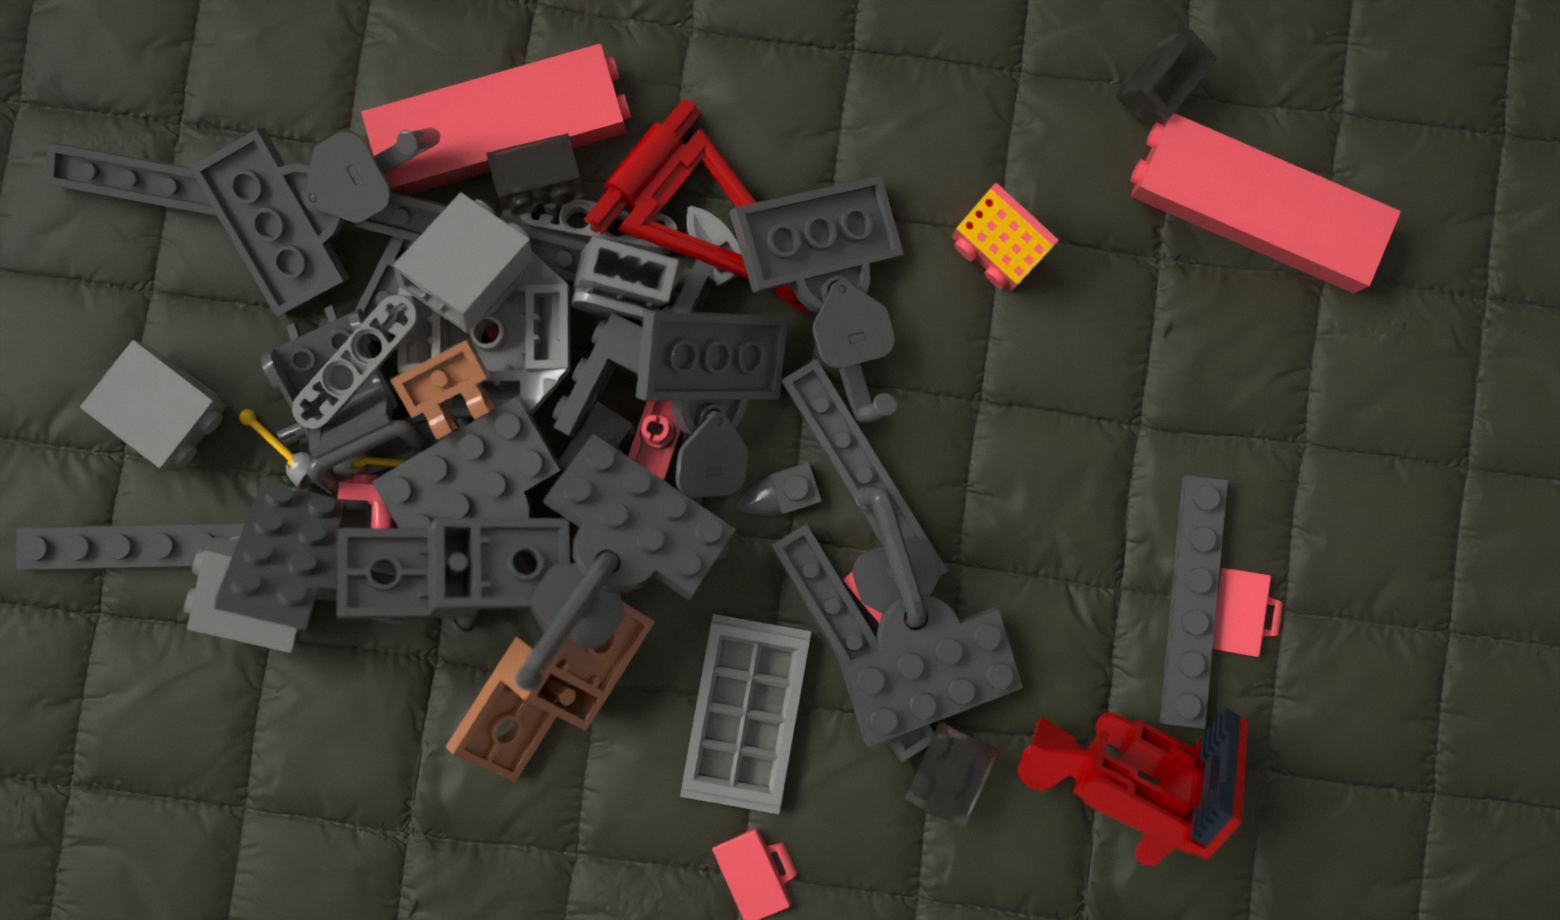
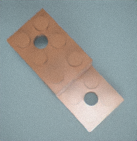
M622 601L624 618L609 641L599 648L591 649L582 647L567 637L542 673L541 685L533 691L520 689L515 681V675L517 670L524 665L535 646L515 637L449 740L446 748L459 758L516 782L556 717L587 731L655 621ZM511 720L512 723L508 732L496 737L500 725Z

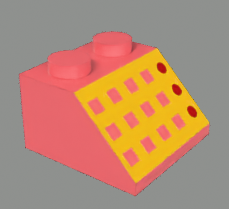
M995 183L952 235V238L956 241L954 244L956 250L969 261L974 259L986 269L984 274L993 285L999 289L1006 287L1010 292L1059 241L998 183Z

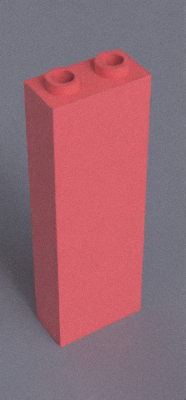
M601 43L361 111L374 156L397 143V136L401 131H414L432 127L440 132V141L436 146L384 174L391 190L408 195L625 134L627 130L624 120L631 118L625 94L616 96L612 82L620 79L613 55L605 57Z
M1173 112L1162 124L1159 122L1154 124L1146 141V145L1151 147L1146 161L1143 159L1138 161L1130 178V182L1135 183L1130 197L1351 293H1356L1370 286L1400 215V210Z

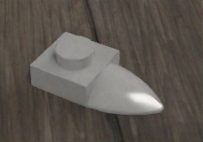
M694 206L688 208V235L741 254L737 240L720 219L703 209ZM712 266L714 284L718 289L738 276Z

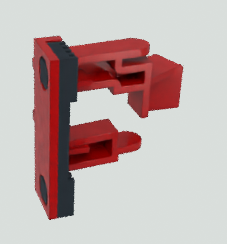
M1225 708L1223 715L1220 714L1218 716V721L1215 720L1213 722V726L1208 728L1207 733L1202 735V740L1199 739L1193 748L1139 719L1133 722L1117 713L1108 712L1098 718L1096 722L1097 736L1085 750L1076 744V737L1041 717L1037 722L1031 745L1025 748L1018 766V775L1028 787L1040 791L1052 789L1070 775L1074 777L1076 781L1073 792L1082 797L1089 807L1143 832L1142 839L1138 842L1135 850V857L1141 864L1146 866L1156 865L1175 848L1188 854L1194 853L1208 860L1242 820L1248 720ZM1107 743L1120 749L1119 759L1105 753ZM1138 770L1159 779L1157 785L1137 776Z

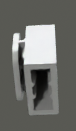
M460 193L397 260L393 268L401 288L468 333L481 317L494 313L521 282L522 271L532 261L530 239L528 234L517 224H507L495 216L493 210L483 201L478 199L473 201Z
M593 236L580 255L572 288L574 295L570 306L574 309L605 318H610L611 314L614 313L642 327L644 310L658 311L659 308L668 303L678 260Z
M132 340L80 408L158 468L177 471L178 468L185 467L194 458L197 452L195 447L205 434L212 433L219 426L223 419L221 413L228 405L220 400L219 396L186 370L178 368L154 348Z
M240 536L230 539L214 537L205 549L197 551L194 559L192 573L197 574L198 579L196 589L190 588L184 605V613L190 614L187 630L292 653L300 637L301 629L214 609L217 593Z

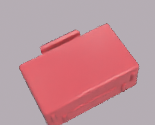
M1228 568L1220 569L1213 650L1259 657L1262 637L1279 636L1283 602L1269 597L1270 575ZM1267 604L1274 605L1271 630L1264 629Z
M756 827L712 848L744 920H760L791 906L792 900L784 884L795 877L798 872L784 842L766 845L760 829ZM777 851L787 874L780 876L770 853Z

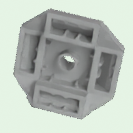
M531 251L532 261L522 271V279L519 285L494 313L481 317L468 333L400 287L398 295H408L413 298L420 307L421 317L416 328L398 347V373L402 374L451 347L470 339L491 376L480 382V384L489 393L496 407L501 406L516 396H521L533 416L571 371L570 286ZM405 304L398 306V322L403 321L407 323L409 320L405 316V312L408 309ZM492 326L499 327L497 339L492 343L483 344V332ZM461 393L442 402L455 418H473Z

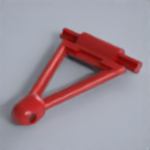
M683 98L663 124L654 123L608 178L604 183L606 193L587 214L584 221L590 225L594 232L597 233L599 231L601 234H604L625 208L632 209V212L619 227V231L749 279L741 254L653 221L701 161L735 207L757 203L701 127L686 145L682 143L681 139L702 115V112L696 108V103L692 100L688 102ZM790 284L772 288L779 298L794 309L811 312L804 305L796 301L797 298Z

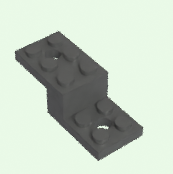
M696 260L692 269L686 267L675 287V290L679 291L674 306L666 305L663 311L701 312L714 286L713 267L699 260ZM614 313L611 314L608 322L605 320L600 321L591 339V342L596 345L589 359L583 357L573 373L572 380L576 384L570 396L563 395L553 412L552 418L557 420L553 428L580 442L616 369L638 379L642 327Z
M435 518L429 529L338 528L337 619L473 617L479 609H532V594L548 570L554 566L570 564L569 520L538 518ZM525 552L533 556L536 562L535 572L530 575L518 573L513 566L514 555ZM379 562L389 563L396 571V579L386 585L376 583L370 574L372 566Z

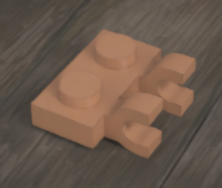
M470 339L391 379L411 418L423 412L436 439L460 427L453 414L442 403L443 401L461 393L474 420L497 408L489 393L480 384V382L491 376Z

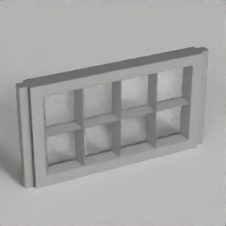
M713 614L680 797L779 814L811 631Z

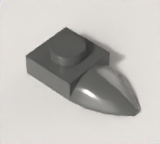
M808 462L771 474L758 481L746 491L736 507L737 510L746 514L771 517L820 503L822 500Z

